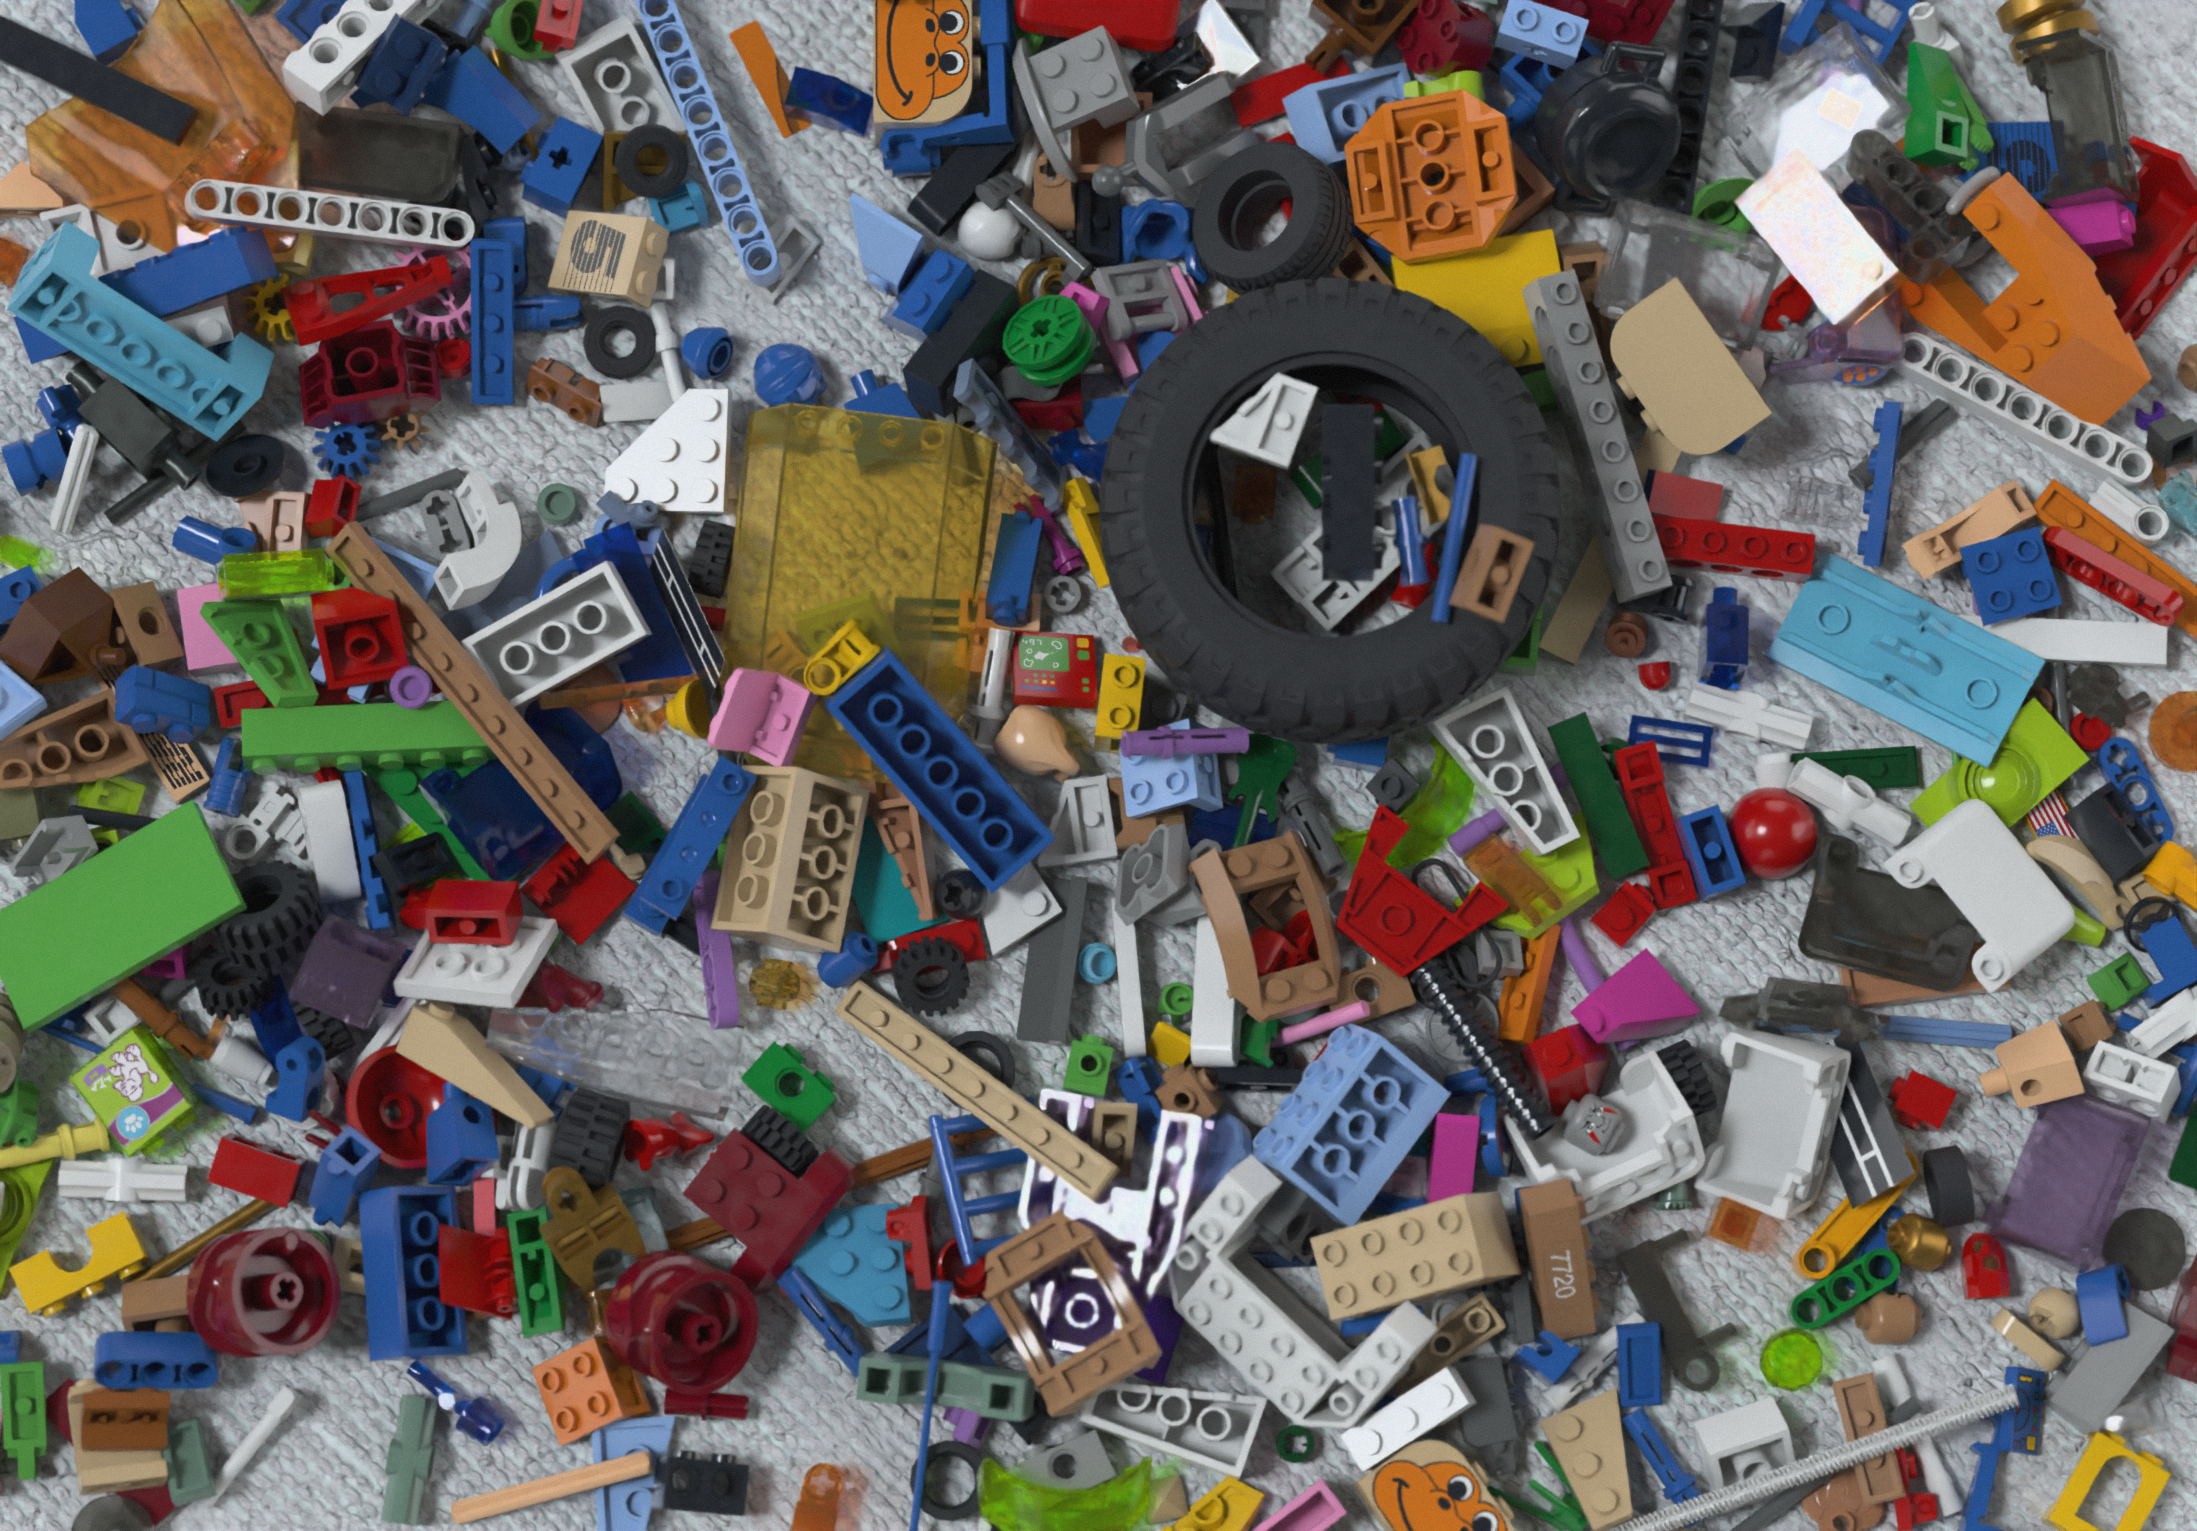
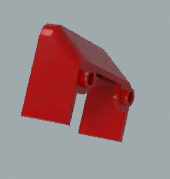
M1016 0L1014 20L1025 31L1070 39L1103 25L1117 42L1118 46L1161 52L1171 48L1175 42L1182 0Z
M2132 136L2128 142L2143 165L2129 183L2130 201L2137 204L2135 216L2136 233L2131 234L2133 247L2101 254L2094 262L2097 268L2094 273L2105 295L2110 294L2117 307L2114 313L2125 334L2129 332L2133 341H2136L2197 264V178L2182 154Z

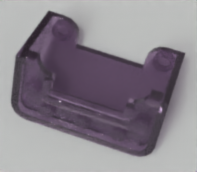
M2087 1093L2028 1107L2034 1110L2033 1119L2035 1120L2005 1194L1999 1198L1998 1202L1990 1200L1981 1221L1987 1225L1984 1233L2000 1243L2074 1275L2088 1271L2095 1261L2151 1121L2150 1116Z

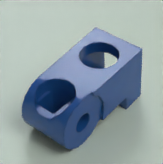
M310 1036L299 1037L277 1054L276 1067L280 1073L278 1088L266 1095L265 1111L298 1123H302L310 1117V1110L314 1109L318 1112L321 1109L325 1051L322 1045Z

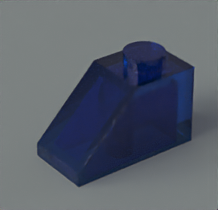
M795 66L784 106L786 117L865 138L873 110V97L835 76Z
M277 974L273 976L276 988L275 994H272L273 1000L270 1004L264 1003L265 1009L260 1013L253 1009V1017H250L256 1037L275 1073H279L276 1067L277 1054L299 1037L307 1036L304 1027L289 1002L288 997L290 995L281 975Z

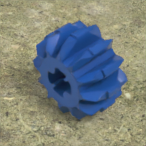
M333 422L327 427L330 430L328 433L316 431L315 438L323 443L312 448L314 456L323 457L317 464L322 472L331 469V479L345 472L346 477L355 482V472L358 470L361 471L365 478H368L371 473L366 464L380 465V457L373 452L379 451L384 447L382 440L373 439L378 433V429L374 424L364 427L365 422L351 425L341 423L336 426ZM352 440L356 450L352 454L348 450V455L344 456L339 447L344 442L348 446V441Z

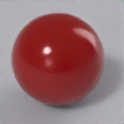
M1764 787L1747 793L1734 804L1725 824L1741 869L1760 879L1777 880L1795 874L1809 862L1818 841V825L1810 806L1802 798L1783 788Z

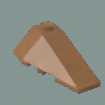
M109 688L20 727L1 740L0 791L110 780L148 763L149 760L131 726L115 721V705L117 700H115L112 688Z

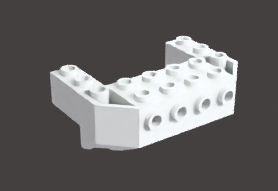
M1251 1154L1224 1176L1164 1253L1174 1309L1192 1328L1196 1329L1206 1338L1220 1355L1227 1358L1247 1377L1252 1385L1259 1388L1278 1406L1284 1415L1288 1416L1297 1425L1350 1429L1375 1407L1410 1369L1408 1365L1437 1332L1438 1328L1414 1305L1406 1300L1383 1320L1372 1335L1353 1351L1246 1251L1258 1236L1255 1231L1259 1226L1253 1221L1254 1218L1282 1184L1277 1177Z

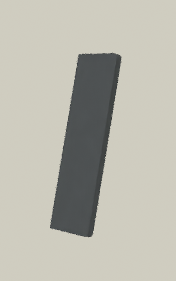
M1072 875L1071 880L1040 876L1063 910V914L1030 934L1016 1037L1022 1041L1065 1046L1088 877Z

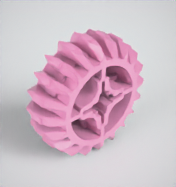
M456 235L453 241H459L462 237ZM470 244L456 251L408 246L411 251L409 255L398 250L395 256L401 265L388 264L387 269L423 264L428 258L445 254L446 259L454 260L462 265L458 268L455 265L450 267L453 286L447 287L445 291L449 301L445 299L442 293L439 294L437 292L392 312L393 319L400 320L404 318L401 326L405 332L412 330L417 325L415 335L420 339H423L430 330L434 343L440 342L441 332H446L450 341L455 340L456 334L454 330L460 327L465 335H469L471 329L467 322L471 320V292L461 308L455 300V295L465 285L464 280L471 277ZM405 285L385 287V289L395 292L404 288ZM431 306H440L449 315L439 317L428 316L417 310L421 307L425 310Z

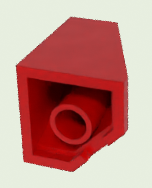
M1580 1023L1566 1026L1532 1041L1520 1052L1537 1093L1542 1097V1104H1547L1550 1108L1548 1114L1555 1115L1556 1118L1563 1114L1571 1099L1580 1102L1583 1096L1587 1094L1599 1096L1613 1059L1607 1043L1597 1044Z

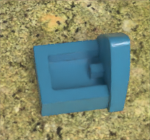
M695 180L685 182L684 185L679 186L668 195L647 198L655 222L670 231L668 237L697 226H701V229L709 226V217L703 194Z

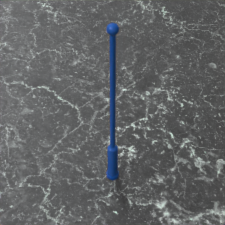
M48 1024L39 1028L43 1032L98 1055L107 1050ZM168 1076L176 1088L188 1093L190 1099L240 1119L246 1125L251 1126L258 1113V1106L253 1104L250 1106L198 1083L190 1085Z
M934 1280L932 1283L934 1293L927 1349L931 1354L909 1531H918L938 1359L939 1354L944 1351L950 1294L954 1287L953 1282Z

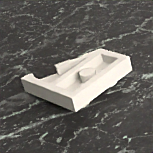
M1277 373L1262 387L1259 393L1245 402L1234 416L1221 428H1217L1212 433L1210 441L1288 470L1318 388Z
M1106 775L1064 781L1049 826L1055 840L1041 851L1038 859V869L1118 858Z

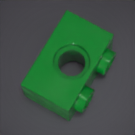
M774 1041L740 1079L770 1108L775 1109L779 1115L785 1116L788 1122L793 1123L798 1128V1131L807 1135L838 1101L832 1093L836 1086L819 1070L814 1075L809 1073L801 1065L805 1058L788 1042L781 1047ZM791 1075L800 1077L804 1082L802 1092L795 1097H787L780 1091L783 1079Z

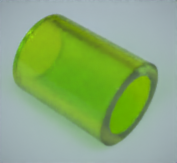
M5 533L0 539V562L17 570L28 565L35 568L41 554V549Z

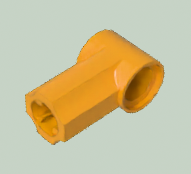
M2165 841L2141 875L2153 888L2167 896L2173 895L2197 913L2196 860L2179 845L2171 841Z

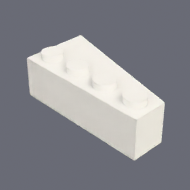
M1508 686L1500 688L1426 724L1428 729L1534 856L1543 855L1580 837Z
M1117 1383L1086 1402L1079 1424L1238 1480L1241 1477L1268 1397Z

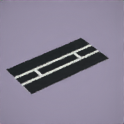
M662 528L649 572L711 702L725 659Z
M1852 1027L1825 1044L1848 1050L1851 1054L1849 1072L1829 1153L1852 1209L1915 1173Z

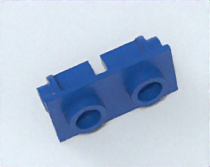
M1149 1052L1143 1057L1135 1056L1124 1062L1122 1066L1111 1071L1127 1103H1137L1136 1120L1149 1145L1180 1130L1173 1117H1166L1157 1102L1158 1096L1155 1091L1162 1084L1163 1079Z

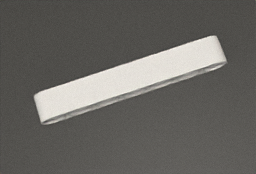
M205 179L195 183L186 193L184 200L185 209L192 218L203 222L443 251H456L463 247L473 238L475 231L472 218L466 212L456 209ZM199 190L211 192L216 199L215 209L205 211L199 208L195 202L196 192ZM248 195L256 201L257 212L255 215L247 216L239 211L237 207L239 196ZM289 200L296 204L299 215L295 221L285 220L280 215L278 206L281 201ZM330 205L338 210L340 214L338 225L330 226L322 221L320 217L322 206ZM371 210L379 215L381 219L379 230L371 231L364 227L361 220L363 211ZM406 215L415 216L420 220L422 231L419 236L409 235L404 230L402 222ZM447 220H453L460 224L463 235L459 241L450 240L445 235L443 227Z
M1917 332L1908 333L1897 342L1896 358L1892 368L1900 376L2102 481L2110 476L2126 489L2133 490L2139 487L2150 475L2153 464L2149 453L2099 425L2080 420L2043 396ZM1902 348H1915L1920 354L1921 361L1918 363L1908 362L1902 355ZM1940 366L1953 368L1957 374V380L1954 382L1943 380L1939 375L1938 368ZM1981 384L1988 386L1993 392V400H1981L1975 393V386ZM2019 403L2026 406L2029 410L2030 418L2028 420H2021L2015 417L2012 413V404ZM2051 422L2060 423L2066 430V438H2054L2048 430V424ZM2093 441L2099 444L2103 452L2102 457L2094 458L2087 454L2085 442ZM2123 460L2133 461L2138 466V477H2130L2124 473L2121 466Z

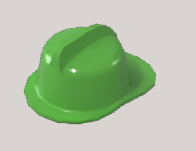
M507 0L504 5H501L495 11L491 20V27L485 30V35L493 37V41L500 51L522 60L555 57L553 53L541 50L543 42L532 39L540 0Z
M1737 177L1719 179L1717 182L1708 184L1700 189L1693 198L1688 232L1692 242L1700 249L1707 251H1722L1738 244L1747 235L1762 204L1763 192L1761 186L1754 180Z

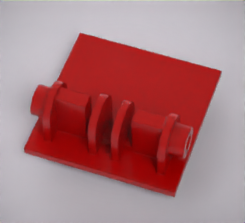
M567 840L519 891L549 919H556L557 926L581 946L637 886L602 855L598 860L587 864Z
M444 1224L439 1225L440 1303L506 1320L513 1319L512 1310L514 1309V1304L518 1302V1296L515 1294L516 1279L513 1270V1258H511L512 1249L508 1228L496 1229L495 1236L490 1237Z

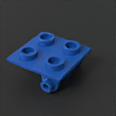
M2038 526L1959 548L1963 563L1959 565L1963 579H1969L1983 627L2063 605Z

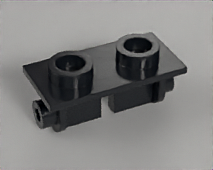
M1192 32L1185 38L1177 37L1171 48L1162 51L1163 53L1151 61L1144 59L1135 65L1129 75L1134 92H1152V105L1176 90V85L1169 76L1174 74L1182 84H1185L1206 70V64L1210 62V58L1203 48L1196 51L1195 32Z

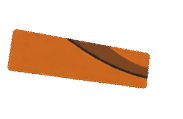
M755 20L731 32L729 37L782 137L788 138L811 126L812 122L759 22Z

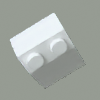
M626 15L575 41L572 50L562 48L558 50L557 54H554L596 133L603 136V130L631 131L637 126L650 123L664 125L672 131L687 130L633 23Z

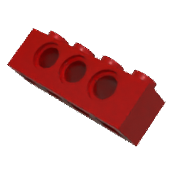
M1651 514L1667 567L1805 584L1812 574L1816 534Z

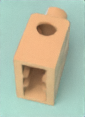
M2055 1020L2048 1021L1997 1045L1995 1053L2000 1067L1978 1075L1986 1099L2010 1091L2017 1108L2022 1109L2085 1092L2074 1058Z

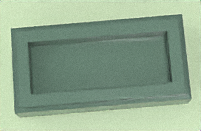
M199 1417L168 1425L167 1448L162 1451L163 1459H166L167 1480L174 1506H181L216 1495L203 1426Z

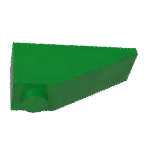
M546 1205L531 1211L523 1210L507 1214L523 1338L526 1339L566 1329L569 1276L549 1249L538 1228L554 1218L549 1206Z

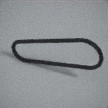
M1429 858L1421 861L1412 872L1411 882L1418 888L1417 877L1420 870L1428 865H1438L1448 877L1461 900L1464 902L1467 898L1451 870L1443 861ZM1485 925L1480 926L1479 929L1496 956V967L1492 975L1486 980L1478 983H1470L1463 980L1458 974L1448 949L1442 952L1453 978L1458 981L1459 985L1468 989H1480L1488 986L1498 977L1502 969L1503 959L1500 949Z

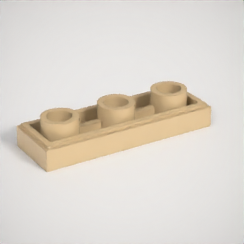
M1483 1292L1434 1324L1438 1328L1437 1332L1408 1365L1410 1369L1394 1386L1400 1396L1450 1366L1506 1327ZM1438 1337H1446L1450 1341V1349L1446 1353L1436 1351L1434 1342Z

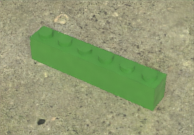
M450 700L427 701L423 706L415 709H407L397 703L241 709L242 757L245 770H253L254 773L260 775L274 774L278 769H295L301 773H313L322 767H337V769L342 771H356L361 769L362 766L379 765L383 769H398L403 767L404 764L421 763L424 767L435 768L444 766L446 762L463 761L466 765L479 766L486 764L488 760H497L496 754Z

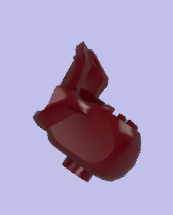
M543 958L514 1008L490 1006V1011L495 1024L503 1032L513 1036H529L545 1027L548 1019L556 1015L564 1004L578 1013L585 1014L602 1001L604 988L599 982L584 980Z

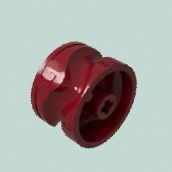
M288 1226L229 1232L216 1237L198 1253L191 1266L186 1286L187 1309L197 1334L213 1350L233 1358L290 1355L311 1349L325 1337L332 1327L339 1309L341 1294L340 1278L330 1252L312 1234L302 1229Z
M666 1249L652 1252L640 1258L622 1274L608 1301L605 1328L612 1352L623 1364L643 1375L655 1378L661 1384L685 1395L700 1396L721 1389L743 1369L756 1343L759 1316L752 1292L737 1277L715 1267L708 1266L703 1261L681 1251Z

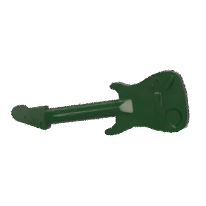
M1250 733L1248 751L1246 753H1237L1239 776L1228 798L1231 802L1236 797L1242 796L1245 798L1231 849L1250 845L1260 808L1266 811L1268 824L1272 825L1274 823L1277 813L1278 788L1290 773L1297 757L1296 748L1291 743L1267 735Z

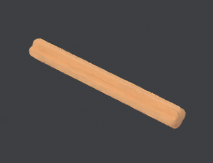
M641 1451L458 1500L451 1504L452 1518L456 1524H464L651 1474L654 1470L652 1458L649 1452Z

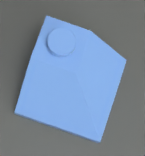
M853 192L849 198L851 218L863 272L868 277L866 282L881 293L887 294L890 290L898 295L925 256L923 235Z

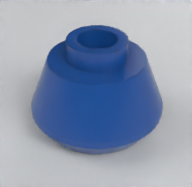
M723 327L695 328L692 332L685 335L681 343L684 363L698 378L705 381L720 376L727 369L734 350L733 340L728 330Z

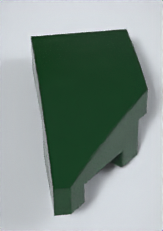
M628 790L602 811L603 815L619 832L620 836L617 840L624 849L641 853H657L667 836V833L631 790Z

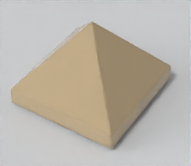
M1180 1474L1139 1483L1148 1525L1182 1518L1184 1515H1187L1188 1508Z

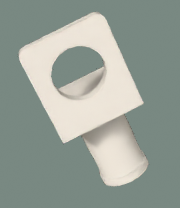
M1921 2L1912 6L1909 10V18L1912 21L1914 30L1900 37L1901 44L1908 51L1909 43L1913 41L1946 50L1950 63L1956 65L1955 72L1960 75L1963 82H1966L1969 79L1961 45L1937 23L1934 6L1928 2Z

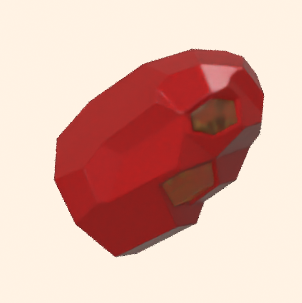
M1972 1233L1964 1243L1960 1261L1964 1300L2010 1297L2006 1254L1999 1241L1987 1233Z

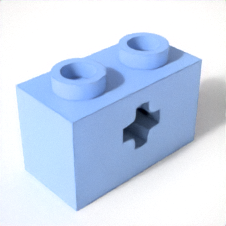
M1509 0L1494 46L1567 69L1575 64L1589 20L1530 0Z

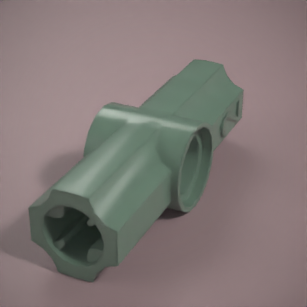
M402 1394L395 1438L391 1439L386 1461L388 1482L381 1521L418 1526L425 1482H429L434 1461L435 1445L432 1444L439 1406L438 1399Z

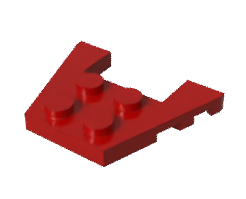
M1380 804L1375 811L1335 928L1398 978L1402 979L1425 962L1505 911L1510 903L1479 881L1454 914L1450 913L1385 862V859L1411 826Z

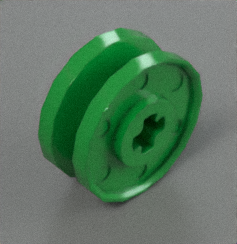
M1047 295L1032 300L1020 308L1009 320L1003 334V348L1011 362L1016 365L1024 380L1035 386H1052L1065 382L1075 376L1090 361L1096 348V332L1074 300L1064 295Z

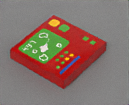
M1012 630L1015 632L1011 649L1013 704L1084 709L1096 708L1097 682L1094 635Z

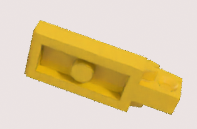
M1074 478L1065 483L1063 507L1066 508V513H1068L1074 528V534L1080 542L1088 561L1090 572L1096 580L1099 589L1111 587L1101 546L1099 504L1094 499L1086 478Z

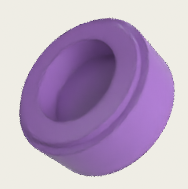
M414 665L404 666L397 670L391 679V696L401 707L407 709L421 707L431 696L432 680L429 674L421 667Z

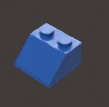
M940 249L926 253L881 321L923 343L933 329L939 332L953 313L949 311V307L955 299L963 301L976 284L971 279L976 272L967 262Z

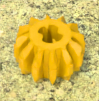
M283 273L279 283H276L274 278L265 280L268 286L264 288L258 283L252 285L251 288L257 297H245L244 303L251 310L244 316L248 323H256L253 332L257 336L267 332V338L270 343H275L280 333H282L286 342H292L291 330H293L286 309H280L278 315H274L271 307H278L280 301H283L280 288L293 285L291 284L289 274Z

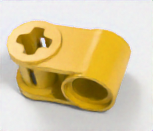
M854 618L841 627L806 665L803 675L804 683L814 694L827 695L832 693L853 673L855 674L882 649L878 644L873 645L857 629V621ZM847 639H849V640L854 644V646H855L860 652H858V651L848 642ZM818 664L829 665L834 670L835 679L828 685L816 683L811 674L813 667Z

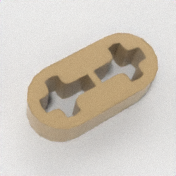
M2004 1306L1990 1322L1998 1332L2051 1373L2066 1358L2055 1345L2040 1333L2038 1334L2030 1325Z

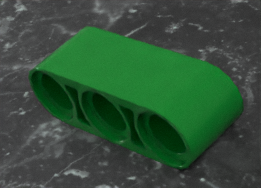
M1881 1248L1863 1254L1795 1295L1787 1306L1789 1322L1800 1330H1811L1820 1327L1894 1282L1900 1273L1898 1257L1892 1251ZM1874 1256H1881L1889 1263L1890 1272L1883 1280L1874 1278L1869 1272V1262ZM1838 1278H1846L1853 1284L1854 1294L1848 1301L1838 1300L1833 1294V1284ZM1802 1299H1809L1817 1305L1818 1315L1812 1323L1801 1321L1796 1313L1797 1305Z

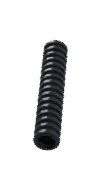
M1434 958L1422 964L1413 972L1410 979L1412 984H1418V992L1421 995L1426 994L1427 996L1425 1002L1428 1005H1434L1433 1013L1436 1016H1442L1441 1024L1449 1026V1035L1452 1037L1456 1036L1455 1043L1457 1046L1465 1048L1463 1054L1465 1057L1472 1058L1470 1063L1472 1067L1480 1069L1478 1075L1480 1078L1487 1079L1486 1086L1489 1089L1494 1088L1493 1096L1496 1099H1502L1501 1107L1504 1110H1510L1508 1116L1511 1120H1517L1516 1127L1519 1131H1525V1140L1535 1141L1544 1136L1555 1126L1557 1122L1556 1116L1548 1114L1550 1108L1547 1104L1542 1105L1540 1103L1542 1100L1540 1094L1533 1093L1534 1086L1531 1083L1526 1084L1527 1076L1524 1073H1518L1519 1065L1516 1062H1510L1511 1054L1502 1051L1503 1043L1494 1040L1496 1038L1495 1032L1487 1030L1489 1024L1487 1021L1479 1019L1481 1017L1479 1010L1473 1011L1474 1003L1469 999L1465 1000L1466 992L1463 989H1457L1458 981L1449 978L1451 972L1447 968H1442L1444 963L1442 959Z

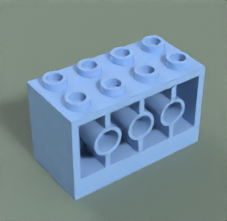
M1347 1023L1332 1032L1327 1041L1328 1046L1317 1060H1314L1306 1067L1302 1076L1303 1080L1295 1091L1281 1101L1275 1118L1268 1127L1263 1128L1255 1136L1251 1154L1275 1177L1279 1175L1306 1193L1332 1220L1350 1227L1356 1224L1451 1093L1380 1034L1355 1024Z

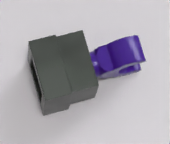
M2153 401L2152 415L2145 414L2140 408H2136V426L2148 431L2146 450L2163 469L2197 456V423L2192 418L2183 422L2175 413L2166 416L2163 405L2158 401Z

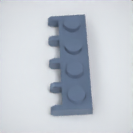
M971 358L960 364L953 394L954 397L964 406H969L976 415L975 422L988 435H993L998 441L1001 454L1012 464H1017L1024 473L1023 480L1035 492H1040L1045 498L1044 506L1048 511L1053 512L1057 510L1063 501L1066 471L975 360Z

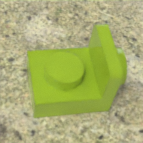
M117 776L110 780L78 783L75 798L79 799L77 806L136 815L146 786Z

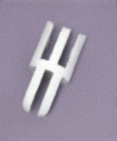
M518 1121L516 1123L505 1187L506 1199L509 1205L516 1210H535L544 1199L541 1184L548 1171L550 1156L558 1131V1124L556 1122L535 1129H530Z

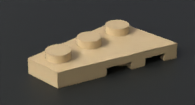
M1616 1387L1540 1421L1541 1429L1592 1531H1606L1633 1519Z

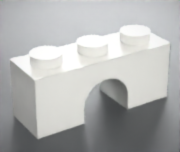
M1446 1367L1340 1436L1363 1472L1372 1471L1423 1434L1444 1425L1477 1402L1456 1368Z

